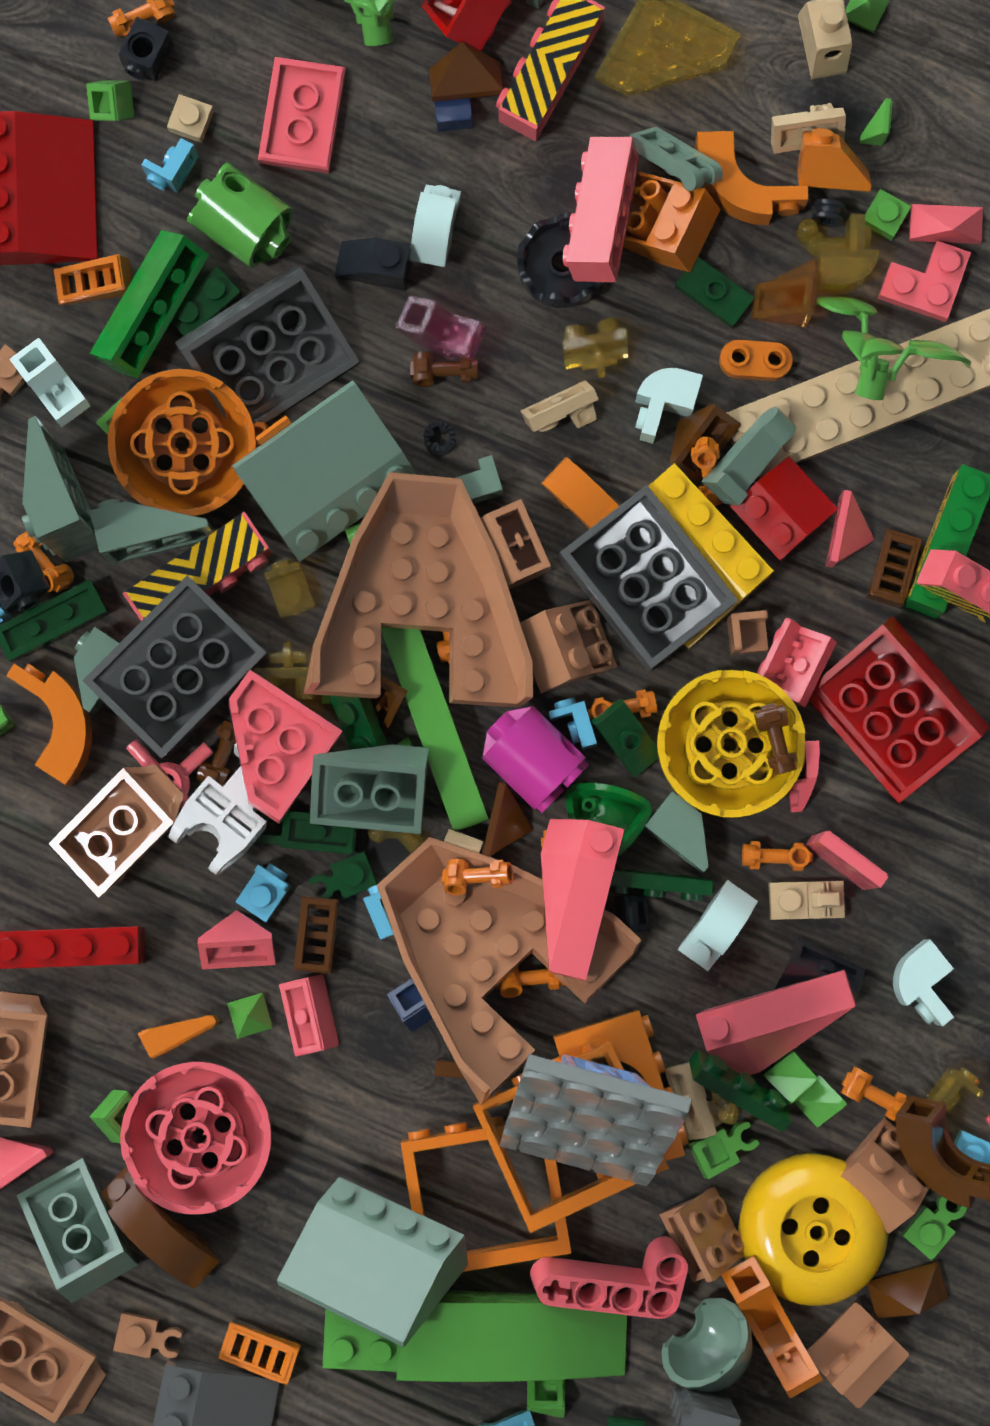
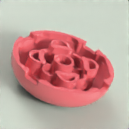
M181 1063L155 1074L134 1094L122 1121L120 1134L121 1153L133 1178V1182L154 1203L168 1210L183 1214L199 1215L212 1213L240 1200L253 1188L261 1177L271 1150V1122L261 1096L240 1074L215 1063ZM184 1104L194 1106L196 1110L194 1118L186 1120L181 1116L180 1109ZM225 1116L230 1120L231 1127L227 1132H220L216 1129L215 1121L218 1117ZM196 1129L204 1130L203 1135H206L204 1142H197L194 1139L193 1132ZM177 1139L182 1143L183 1150L181 1154L172 1155L169 1153L167 1148L169 1141ZM206 1152H213L217 1155L218 1163L215 1167L208 1168L203 1164L202 1158Z

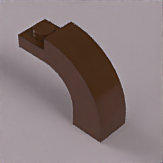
M910 1095L896 1113V1132L901 1151L911 1169L929 1188L958 1205L970 1208L976 1198L985 1199L990 1202V1164L970 1158L953 1143L946 1126V1103Z
M127 1166L101 1192V1195L111 1208L108 1214L123 1233L154 1263L182 1283L195 1289L220 1262L202 1236L184 1227L137 1188Z

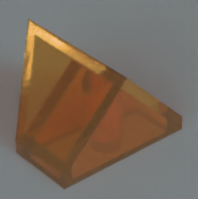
M815 258L769 282L756 284L751 319L806 327L813 314L817 283Z

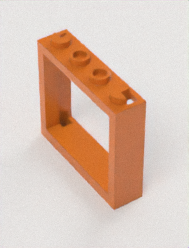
M600 1038L580 1046L582 1054L575 1056L592 1062L605 1057L608 1066L624 1070L610 1041L602 1043ZM560 1055L552 1060L561 1063L563 1055ZM522 1074L511 1079L513 1086L502 1091L498 1089L482 1106L479 1101L473 1104L474 1111L530 1233L636 1184L630 1182L631 1180L629 1179L625 1181L606 1176L533 1210L506 1148L499 1146L501 1137L489 1113V1110L514 1099ZM665 1158L657 1168L655 1175L669 1169Z
M503 1116L492 1117L498 1133L502 1137L506 1122H504ZM466 1122L444 1126V1133L430 1135V1129L407 1132L408 1139L401 1141V1149L412 1211L425 1216L415 1152L488 1140L482 1126L467 1129ZM544 1158L552 1202L562 1197L556 1159L552 1161ZM564 1217L555 1222L556 1236L468 1250V1265L463 1272L571 1254L566 1218Z

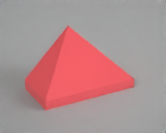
M911 204L909 241L981 244L983 207Z
M844 490L839 496L838 510L835 515L826 567L833 568L874 541V537L852 491Z
M237 910L198 938L197 944L202 969L276 965L272 933Z
M0 1137V1190L54 1153L50 1146Z

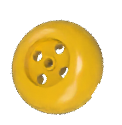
M745 670L713 671L697 677L686 684L668 704L658 730L657 748L659 762L667 781L674 791L694 808L719 817L750 816L776 804L790 791L797 781L805 760V728L801 715L792 699L771 680ZM776 703V705L784 704L786 708L789 726L782 727L788 753L796 752L798 762H795L797 770L775 775L773 768H769L768 759L774 756L767 731L759 733L754 718V711L761 710V706ZM730 711L736 714L738 720L735 726L727 727L723 724L722 716L725 712ZM707 737L711 741V749L708 752L703 753L696 748L698 738ZM759 738L763 742V750L760 753H752L748 749L750 739ZM725 739H732L735 742L736 748L733 752L732 750L730 752L724 750ZM731 763L737 768V775L733 779H727L722 775L721 770L724 764Z
M815 1153L798 1154L782 1159L768 1167L755 1179L742 1202L738 1232L741 1234L744 1246V1258L747 1260L754 1256L774 1293L790 1302L808 1306H822L845 1300L869 1283L878 1271L885 1256L888 1233L885 1231L883 1222L871 1203L852 1184L841 1177L846 1167V1162L841 1159ZM819 1197L825 1198L829 1203V1207L824 1213H817L813 1209V1203ZM786 1219H794L797 1222L798 1228L795 1233L785 1234L783 1232L782 1224ZM814 1226L822 1227L820 1230L821 1236L818 1239L810 1236V1230ZM840 1229L847 1230L850 1235V1239L845 1245H838L834 1240L835 1233ZM809 1250L816 1251L819 1256L814 1266H807L803 1262V1256Z

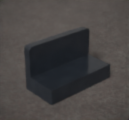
M798 938L792 947L787 966L779 978L775 989L845 970L854 999H856L860 991L865 969ZM846 1013L839 1017L837 1020H842Z

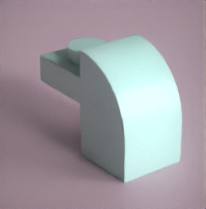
M442 185L425 186L424 192L420 194L416 210L410 261L445 267L451 247L453 224L460 203L461 191Z
M39 338L10 358L12 364L61 427L91 406Z
M665 368L652 373L643 381L637 392L635 402L649 407L640 408L635 428L642 429L639 440L651 444L654 443L663 410L686 417L692 414L703 375L678 368Z
M727 880L708 904L702 917L683 940L678 950L709 971L720 955H723L734 941L758 901Z
M931 939L922 940L900 959L894 971L893 988L901 1005L908 1006L916 1000L919 1004L915 1006V1009L927 1024L934 1022L935 1025L944 1026L954 1016L931 987L954 968Z

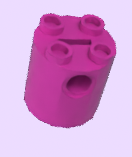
M534 706L505 712L487 731L482 759L534 810L537 808L541 813L564 791L560 786L561 783L568 787L589 766L584 760L586 757Z

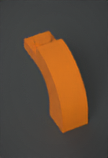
M734 131L697 132L695 149L718 162L723 171V177L720 182L712 185L704 183L703 188L708 191L718 207L725 213L746 223L769 226L773 211H777L778 215L792 216L798 214L799 211H804L808 202V185L763 186L754 183L740 171L736 163Z
M13 664L6 676L38 696L47 705L52 716L53 730L51 739L35 763V766L61 783L72 787L83 771L91 750L92 726L89 712L83 708L82 699L78 691L61 675L52 671L46 682H43L46 675L35 667L27 664L23 669Z
M753 1256L721 1275L749 1323L751 1331L789 1398L791 1399L821 1382L823 1379L798 1337L755 1257Z

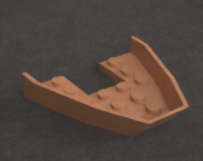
M389 472L351 541L313 645L304 694L378 698L381 692V627L450 632L449 703L521 708L533 698V661L496 549L462 479Z
M429 837L377 884L403 962L458 1068L482 1106L527 1061L528 1055H534L535 1049L483 999L531 953L549 969L543 880L512 865V884L503 885V888H493L491 882L467 884L465 894L460 896L450 895L444 891V886L441 883L443 869L447 868L449 860L463 859L469 863V869L490 867V863L498 859ZM604 910L586 981L553 974L586 1004L636 954L641 939L615 914Z

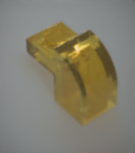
M850 214L845 225V249L821 248L816 259V294L850 293L861 287L869 278L877 263L879 250L865 249L870 248L871 227L865 226V214Z

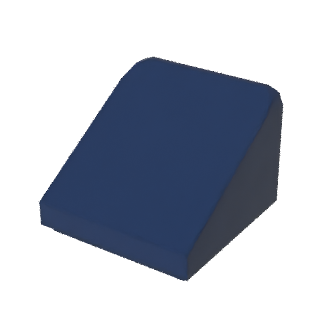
M470 98L434 102L437 132L473 128Z
M412 978L387 994L400 1018L410 1031H415L433 1019Z

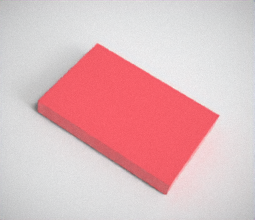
M275 57L258 155L259 164L330 173L346 75L345 67Z
M831 831L812 835L804 845L862 890L881 888L888 879L886 872Z

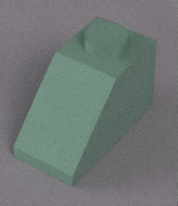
M96 627L93 628L91 633L86 631L80 637L75 646V650L78 652L74 656L83 708L94 715L98 713L104 702L82 680L119 644Z
M672 791L649 819L644 829L700 873H703L708 868V858L702 814Z

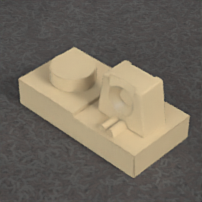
M831 103L810 106V112L773 116L771 146L774 154L800 150L803 131L812 132L813 129L817 128L831 130L834 134H839L844 140L846 122L844 108H833Z
M585 380L521 410L525 423L533 432L537 430L544 432L556 427L559 423L558 421L565 418L567 414L574 425L580 428L597 420L593 402L599 399L595 389Z
M844 881L768 883L770 920L845 918Z
M689 1062L666 1068L665 1073L672 1092L692 1098L689 1112L683 1123L687 1139L696 1140L716 1135L715 1127L726 1121L720 1100L707 1102L704 1087L693 1081Z

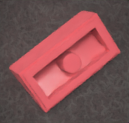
M320 974L279 984L295 1057L337 1047L339 1040L324 976Z

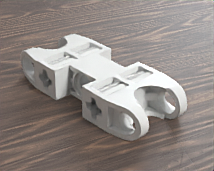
M235 744L234 754L239 757L237 744ZM241 766L223 787L208 776L186 801L168 836L177 844L186 834L191 836L198 831H208L214 834L219 843L216 849L218 854L208 869L215 875L222 873L240 859L266 828L267 821L255 813L257 811L256 808L248 804Z

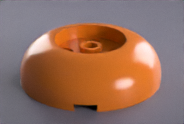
M189 369L162 371L138 382L117 405L108 431L110 462L123 488L144 506L190 516L211 512L227 503L237 494L244 483L232 465L256 449L253 422L242 400L219 379L209 374ZM206 389L211 391L219 400L225 412L226 419L224 418V416L222 415V413L220 412V410L218 409V407L216 406L215 402L213 401V399L211 398ZM199 417L204 418L208 422V429L201 434L196 433L192 428L193 421ZM161 418L168 419L172 425L171 430L166 434H160L155 427L157 420ZM185 437L189 440L190 445L186 451H179L176 448L175 442L178 438ZM198 454H204L209 459V466L204 470H198L193 464V459ZM168 455L171 457L173 464L169 470L163 471L157 467L156 462L159 456Z

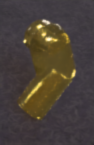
M805 219L800 222L799 228L796 231L798 242L813 256L846 254L847 245L845 237L825 238L819 232L817 223L814 220Z
M368 829V835L374 842L381 843L385 839H398L410 853L424 842L415 833Z
M710 1091L714 1103L720 1107L717 1115L718 1119L727 1124H735L738 1120V1114L742 1113V1109Z

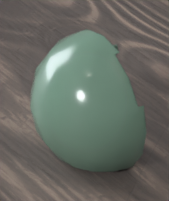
M707 1298L693 1311L696 1316L693 1328L683 1336L672 1335L666 1343H663L662 1347L663 1368L670 1380L696 1392H717L732 1386L742 1377L752 1357L751 1327L739 1307L724 1298Z

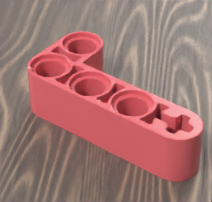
M663 1236L654 1239L648 1245L642 1268L544 1257L533 1264L530 1270V1277L539 1300L548 1306L666 1319L672 1316L679 1307L688 1272V1264L677 1242L670 1237ZM673 1257L669 1262L662 1263L665 1259ZM587 1283H593L588 1288L580 1289L583 1285ZM628 1287L626 1291L617 1293L620 1289ZM663 1292L660 1296L653 1297L656 1293Z

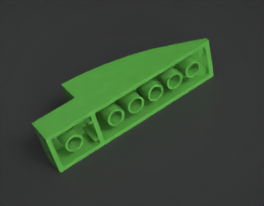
M448 1290L406 1346L402 1347L325 1309L323 1368L397 1372L396 1381L432 1382L549 1381L624 1376L627 1315L548 1306L539 1300L537 1294Z

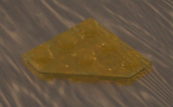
M638 0L598 69L595 80L625 96L719 71L727 63L740 40L741 34L678 0Z

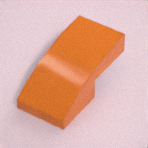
M567 457L541 483L564 508L569 509L588 529L619 507L597 483Z

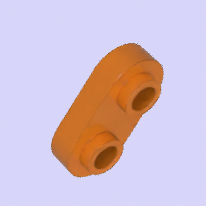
M733 340L723 347L719 357V365L723 373L731 378L778 381L788 374L792 366V355L789 349L781 343ZM740 352L744 355L745 360L737 363L732 359V354ZM770 355H777L781 363L779 365H772L769 363L768 357Z

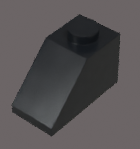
M376 237L341 241L335 278L405 291L411 264L409 260L411 246L408 243Z

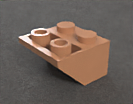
M522 499L480 518L496 549L509 589L551 571L550 562Z
M591 600L544 610L520 623L533 661V674L541 693L567 687L618 667L612 648L601 625L599 614Z
M883 1118L846 1159V1167L841 1174V1177L852 1184L871 1203L881 1218L885 1231L888 1234L916 1213L929 1190V1187L915 1174L907 1163L899 1146L896 1127L886 1118Z

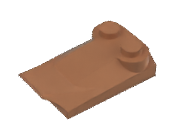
M156 764L145 767H125L75 816L49 845L98 898L102 897L114 885L121 882L125 874L173 826L177 819L184 793Z
M0 992V1125L34 1128L35 1117L39 1111L38 1093L48 1014L43 1009L39 996Z
M0 1296V1391L53 1423L66 1416L83 1414L106 1376L98 1363L97 1356L27 1313L19 1303L8 1301Z

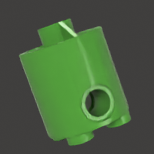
M226 162L220 168L212 182L209 179H205L196 190L195 197L199 201L189 213L187 222L248 267L255 268L261 263L278 258L288 246L292 237L287 232L293 216L292 208L229 162Z

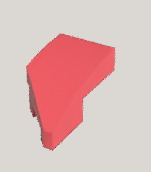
M819 740L805 741V760L802 767L803 779H797L789 791L790 812H802L811 796L819 769Z

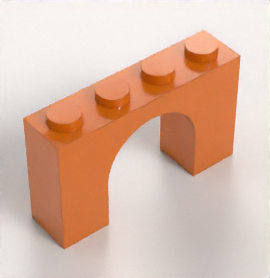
M639 1010L630 1011L553 1036L559 1056L563 1054L573 1057L582 1054L580 1046L597 1038H600L602 1043L610 1041L619 1061L634 1067L650 1087L673 1093L671 1087H663L660 1074L666 1072L660 1052H652L648 1038L654 1037L648 1015L641 1017ZM603 1057L594 1062L601 1063L606 1061V1059ZM683 1125L677 1132L676 1139L664 1155L666 1161L685 1155L683 1146L689 1144ZM596 1173L598 1180L607 1176Z

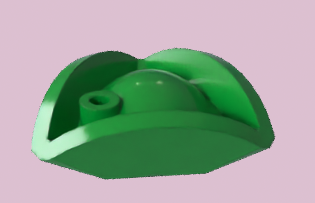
M578 783L571 785L566 790L568 819L590 820L624 829L618 856L638 837L652 813L648 800L632 791L617 786L601 783Z

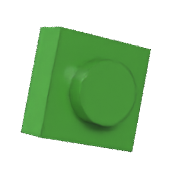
M880 189L862 219L861 224L892 241L911 206Z

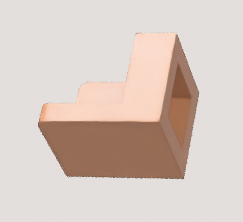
M767 610L730 614L727 619L731 655L768 651L765 623L768 619Z

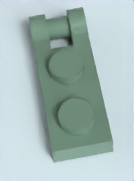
M657 126L630 134L629 136L633 137L637 152L644 160L655 163L665 169L669 175L681 179L684 188L688 191L699 189L704 183L712 185L722 180L723 171L718 162Z

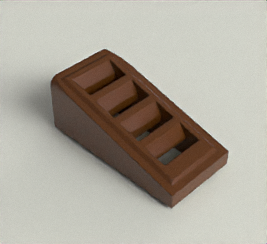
M886 529L865 598L899 609L904 606L922 539ZM891 541L910 546L909 553L891 548ZM891 555L907 561L905 566L887 561V556ZM884 568L903 573L902 578L899 579L883 574ZM883 581L899 586L898 591L895 592L879 587L880 582Z
M302 896L293 970L333 974L339 900ZM309 908L330 910L329 917L310 916ZM308 923L328 925V931L307 930ZM307 938L326 940V947L306 945ZM305 953L325 955L324 962L305 960Z

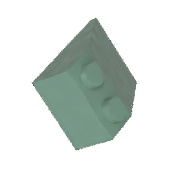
M120 499L100 502L98 504L99 508L89 510L99 553L112 565L194 545L215 532L207 519L126 501L120 503Z
M384 745L314 754L310 824L421 834L425 809L429 748Z
M83 1158L16 1195L56 1290L71 1303L138 1266L125 1234L108 1214L111 1208L101 1195L102 1191Z

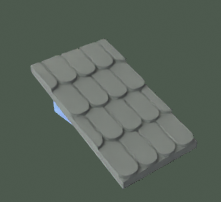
M529 1054L499 1146L515 1151L519 1149V1152L552 1161L556 1159V1162L589 1171L592 1169L596 1173L625 1181L629 1179L631 1180L630 1182L648 1186L655 1176L657 1168L663 1161L665 1153L676 1139L677 1132L685 1122L692 1098L652 1088L636 1073L563 1054L560 1063Z

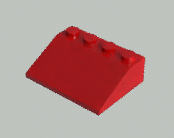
M0 111V265L87 262L98 259L94 121L20 111Z
M893 616L820 677L809 699L812 705L898 804L979 740L990 727Z

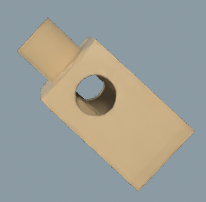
M813 0L806 2L798 14V20L811 80L845 74L852 49V38L844 1ZM830 51L835 53L833 57H825Z

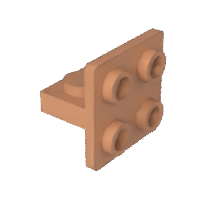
M714 1186L706 1189L697 1197L670 1207L659 1214L670 1237L677 1242L686 1259L688 1274L692 1282L704 1278L708 1283L715 1281L744 1257L741 1234L736 1230L727 1212L726 1204Z
M853 1302L807 1350L816 1368L856 1408H861L909 1357V1353L858 1302Z

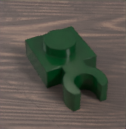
M364 851L331 864L332 876L315 875L308 880L310 885L323 882L327 890L323 896L318 898L331 899L334 892L340 890L343 899H347L377 885Z

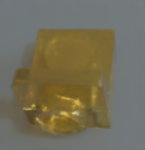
M291 559L282 560L272 564V570L264 573L281 619L316 608L300 562L292 563Z
M962 1067L959 1072L956 1069L948 1068L925 1099L946 1103V1111L949 1112L961 1098V1094L958 1092L961 1087L974 1097L980 1099L985 1092L977 1087L981 1081Z

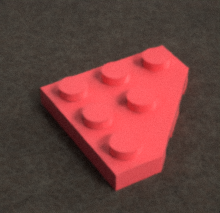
M249 670L229 698V708L248 804L277 823H280L312 778L314 754L329 753L342 735V730Z

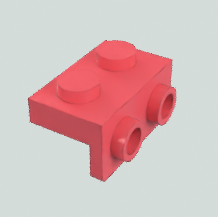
M785 618L782 626L776 631L773 644L766 659L760 664L757 674L777 684L787 693L794 704L805 708L837 642L829 636L801 627L794 620Z

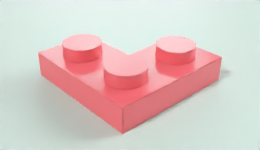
M936 241L925 273L891 262L878 299L946 322L971 252Z

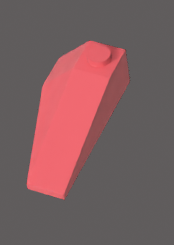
M550 819L541 851L549 972L586 981L624 829L590 820Z
M841 970L705 1009L696 1014V1018L709 1056L716 1055L720 1057L729 1068L739 1074L745 1072L752 1075L763 1071L854 1008L856 1003L846 971Z

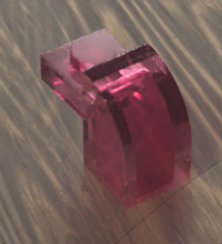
M409 295L395 326L407 338L434 353L451 359L455 355L473 360L487 328L480 321L451 314L437 301Z

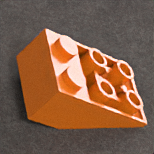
M637 171L623 247L661 265L690 273L720 212V208L704 188L688 191L681 182Z

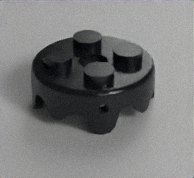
M563 212L558 216L537 221L518 246L517 269L525 290L535 300L554 308H569L586 302L599 290L603 283L575 282L570 270L559 272L552 266L553 259L563 255L565 245L570 243L569 220L571 212Z

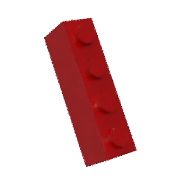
M145 927L0 931V969L145 963Z

